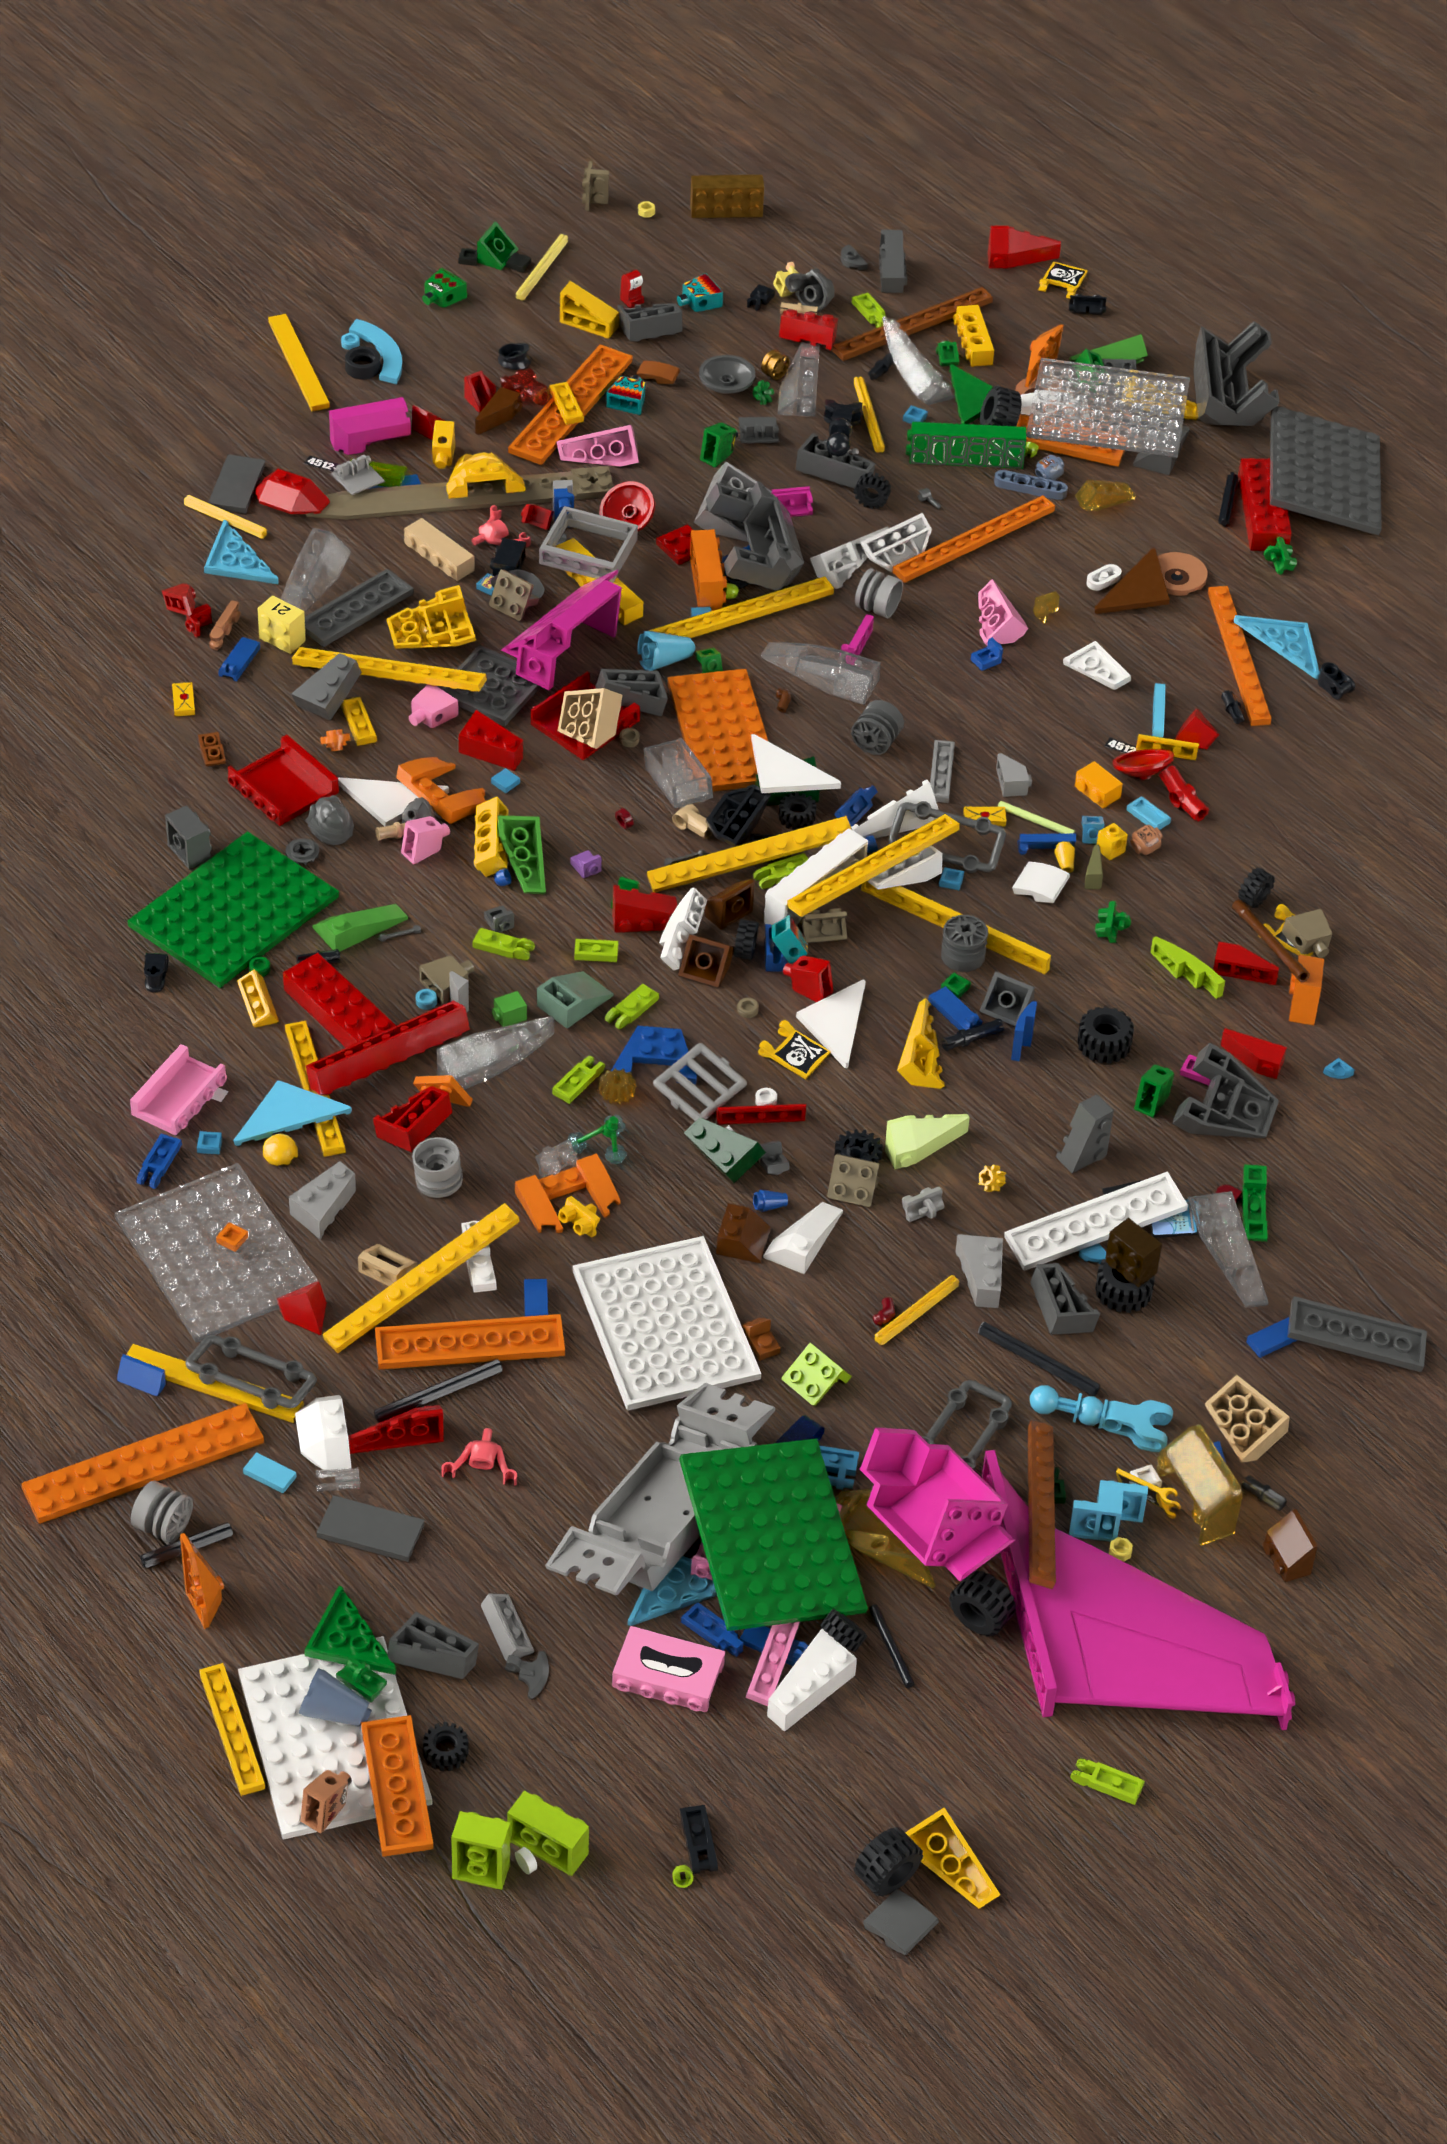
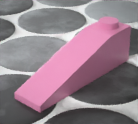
M631 425L556 441L561 461L618 467L639 463L635 435Z
M992 579L978 593L979 609L982 611V616L979 617V622L982 624L980 636L986 645H988V639L991 637L1000 644L1015 643L1024 636L1028 627L1000 587Z

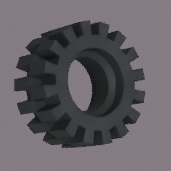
M869 472L868 475L864 473L863 476H860L855 486V499H859V504L863 502L864 507L869 505V509H873L874 506L876 509H879L880 506L883 507L891 493V485H888L889 481L887 479L884 481L883 475L878 477L879 473H875V475L872 472ZM867 488L875 489L878 494L871 493Z
M795 792V796L792 793L788 794V797L785 795L779 804V821H781L782 825L786 824L788 829L792 826V830H796V827L801 829L809 825L812 826L816 819L815 800H812L811 796L806 798L804 793H802V796L798 792ZM793 810H800V811H803V812L796 813V812H793Z
M1257 867L1253 869L1252 873L1248 874V878L1243 880L1245 882L1240 886L1238 898L1252 908L1259 907V904H1263V900L1267 899V895H1270V890L1274 887L1275 877L1262 868Z
M740 920L736 934L734 957L748 960L753 959L758 938L759 922Z
M834 1609L830 1611L821 1623V1627L830 1637H833L835 1641L852 1652H856L867 1638L866 1632L861 1627Z
M443 1722L442 1727L437 1723L435 1724V1730L430 1727L428 1733L425 1732L423 1755L428 1765L432 1763V1768L434 1769L439 1766L440 1771H444V1767H448V1771H452L453 1765L459 1768L461 1767V1762L465 1763L466 1757L469 1754L466 1731L463 1732L461 1726L456 1729L455 1723H452L450 1727L448 1722ZM441 1742H451L456 1746L453 1750L447 1752L436 1748L437 1744Z

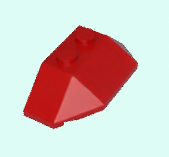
M279 468L265 477L255 488V494L260 504L289 514H320L330 503L329 498L311 479Z

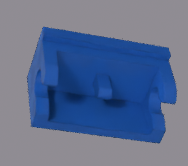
M765 924L766 971L783 972L787 960L772 940V925Z

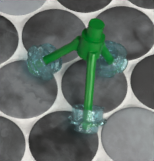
M609 1115L605 1118L603 1126L585 1136L580 1132L570 1133L567 1138V1147L572 1152L581 1153L587 1147L586 1140L603 1133L604 1136L611 1138L612 1145L606 1149L605 1158L612 1164H619L623 1162L627 1152L624 1151L622 1145H617L616 1136H619L620 1132L624 1131L625 1123L622 1122L623 1119L619 1115Z

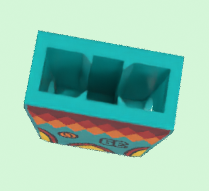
M704 273L683 284L682 295L677 296V303L679 306L688 304L694 312L723 307V291L707 273Z
M633 375L631 378L619 377L607 391L606 407L641 415L645 400L646 383L638 375Z
M791 915L772 925V940L789 963L792 964L797 961L800 956H808V943Z

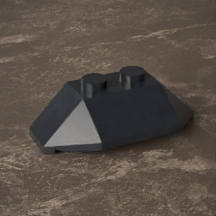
M754 784L747 786V788L725 793L707 817L706 823L717 839L734 847L743 845L758 824L771 793H761L760 787Z

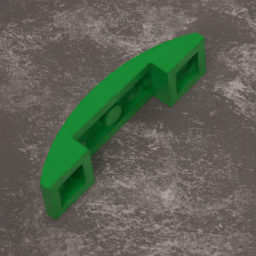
M1244 1164L1242 1189L1244 1240L1267 1242L1268 1240L1266 1221L1267 1166Z

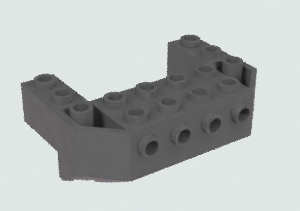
M757 481L751 492L716 482L706 498L709 512L743 522L751 549L750 551L737 546L733 547L724 561L727 576L777 591L792 583L799 574L804 560L789 511L759 481Z

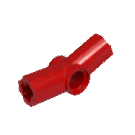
M1172 765L1163 770L1159 776L1170 792L1169 799L1172 805L1176 808L1182 807L1198 822L1203 820L1208 814L1209 808L1197 797L1194 787L1189 783L1186 784L1175 766Z

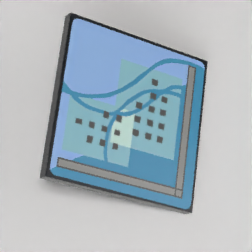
M1185 1199L1188 1204L1186 1211L1152 1223V1236L1154 1238L1198 1235L1194 1199Z

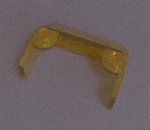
M1199 1424L1188 1427L1160 1451L1157 1458L1156 1472L1159 1477L1176 1472L1194 1501L1192 1518L1201 1527L1199 1544L1202 1546L1235 1533L1242 1491L1238 1481L1203 1427Z

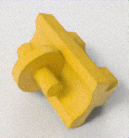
M572 1196L566 1199L565 1206L560 1209L558 1219L563 1223L571 1221L574 1224V1232L579 1236L587 1234L591 1238L596 1235V1227L600 1221V1218L595 1214L597 1207L594 1204L584 1206Z

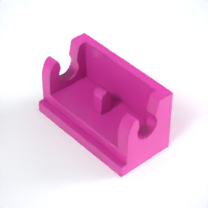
M810 486L772 490L771 494H774L789 511L791 517L813 515L811 506L813 499Z

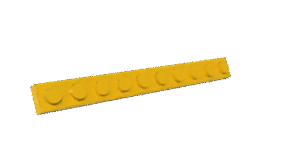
M821 577L649 631L693 638L833 595L834 587L826 577Z
M299 647L292 657L293 665L321 669L339 652ZM341 653L357 660L362 672L360 675L430 684L432 686H444L452 689L458 688L472 692H479L487 681L486 674Z
M944 814L787 900V907L803 917L959 830V823Z
M847 816L650 870L647 871V877L652 891L656 893L831 843L839 834H842L847 829H851Z
M867 881L862 883L861 891L944 928L945 923L950 918L963 915L902 886L878 890ZM986 925L988 928L986 948L1044 975L1048 972L1051 960L1050 954Z
M504 1203L323 1333L324 1340L337 1353L341 1352L520 1222L519 1216Z

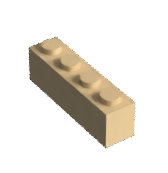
M423 518L404 528L405 544L454 580L458 581L474 572V555Z

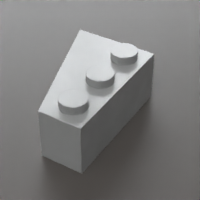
M339 1161L289 1196L290 1215L321 1239L324 1235V1230L329 1224L333 1223L338 1211L344 1208L356 1192L355 1173Z
M958 1234L956 1255L962 1264L961 1268L963 1274L965 1273L967 1285L975 1306L998 1308L1001 1292L1003 1238Z

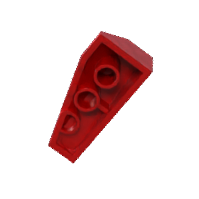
M990 226L988 245L989 268H1012L1060 257L1061 241L1045 236H1034L1025 230L1024 232L1017 231L1011 226Z
M440 1405L415 1408L348 1436L350 1454L444 1442L443 1409Z

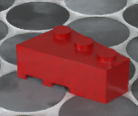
M430 1086L408 1098L409 1102L400 1107L397 1105L390 1108L391 1112L384 1116L377 1115L373 1117L377 1138L412 1152L419 1143L424 1141L453 1113L448 1092Z

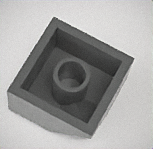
M186 805L165 815L167 845L189 870L211 859L210 851L212 847L209 841L211 832L209 827L200 821L196 812H192Z

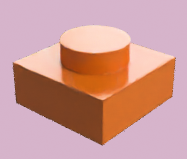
M229 1222L216 1236V1243L236 1252L248 1238V1231Z

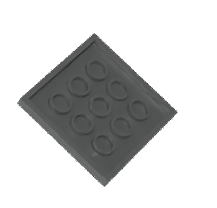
M479 645L456 670L486 674L487 681L479 692H472L444 686L439 688L457 699L458 707L472 713L478 710L505 727L541 686L516 675V660Z

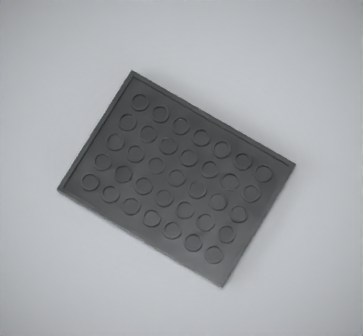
M1277 406L1275 409H1272L1270 505L1379 535L1382 530L1380 436L1372 432L1368 433L1354 427L1344 426L1337 422L1323 420L1320 417L1292 411L1285 407Z

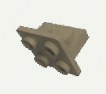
M589 161L588 168L585 167L582 204H585V211H589L590 203L608 204L609 170L593 169V161Z
M503 569L499 571L489 606L518 621H522L526 608L537 605L539 597L531 594L534 587L532 583Z
M837 908L820 914V910H814L804 915L800 920V925H802L803 936L807 943L847 940L845 922L847 911L841 912V909Z
M836 1154L827 1197L870 1207L874 1189L878 1186L879 1177H877L879 1163Z

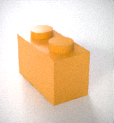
M1095 761L1076 772L1075 787L1102 809L1121 798L1123 783Z

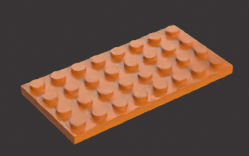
M747 669L667 677V684L698 793L747 788V786L752 784L755 785L756 774L758 773L751 734H755L766 741L768 739Z

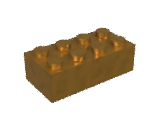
M763 175L691 176V218L763 217Z

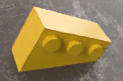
M569 281L560 292V323L607 339L618 329L619 312L580 286Z

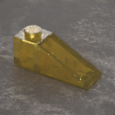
M1087 480L1075 495L1082 509L1093 511L1124 503L1136 497L1127 483Z

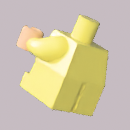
M793 262L787 263V272L778 271L773 284L781 297L795 293L790 292L785 284V279L788 275L799 273L794 269L795 265Z

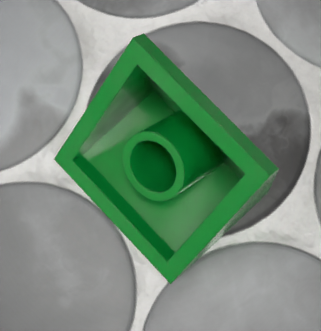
M496 221L477 241V263L501 270L507 264L510 257L519 249Z

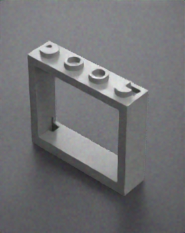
M564 506L539 548V564L595 579L617 569L619 574L637 542L638 525ZM567 526L624 541L613 562L556 548ZM617 575L614 576V577H613L611 580H609V581L613 583V582L615 581Z

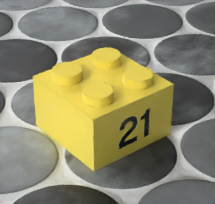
M273 595L258 607L260 639L289 654H292L306 641L303 610Z

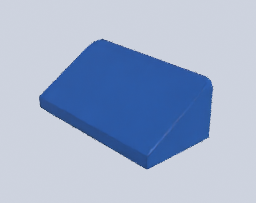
M126 1354L122 1355L117 1381L151 1395L159 1396L166 1386L165 1370Z

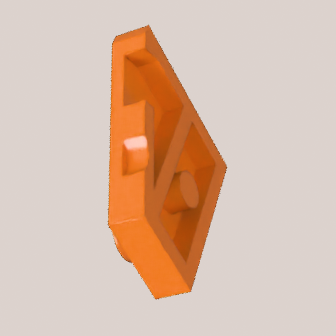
M452 1075L416 1076L413 1082L420 1092L430 1086H434L448 1092L451 1103L466 1107L471 1106L473 1099Z

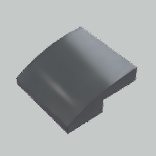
M898 1889L863 1921L866 1930L884 1938L886 1946L903 1955H906L939 1923L938 1918L927 1908Z

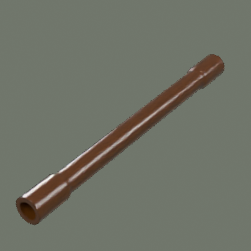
M1242 900L1234 901L1232 904L1233 910L1250 925L1300 982L1307 981L1310 974L1303 965L1296 961Z

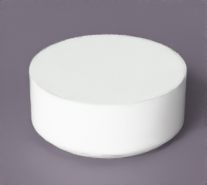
M771 1088L759 1089L755 1095L756 1105H776L777 1093Z
M523 1847L515 1852L516 1861L524 1873L529 1875L537 1870L536 1859L529 1849Z

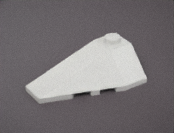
M931 845L867 882L878 890L926 882L942 873V853Z
M825 1202L820 1203L773 1239L763 1258L805 1274L842 1215L843 1210Z

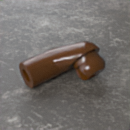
M779 688L776 692V697L780 699L777 710L785 713L791 701V694L788 689Z

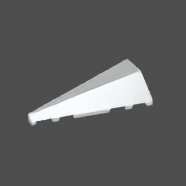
M888 526L810 558L817 577H826L835 589L842 587V584L852 576L851 574L855 569L859 568L868 558L860 542L889 529Z

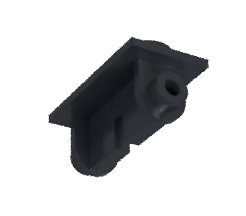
M1082 294L1070 295L1069 311L1085 314L1086 308H1089V314L1102 315V313H1106L1107 297L1100 295L1084 296Z

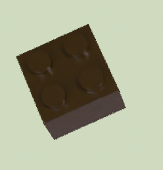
M1128 1217L1110 1231L1105 1262L1139 1288L1157 1274L1162 1243Z

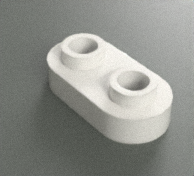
M1113 564L1105 565L1089 573L1086 584L1094 591L1102 590L1121 579V568Z

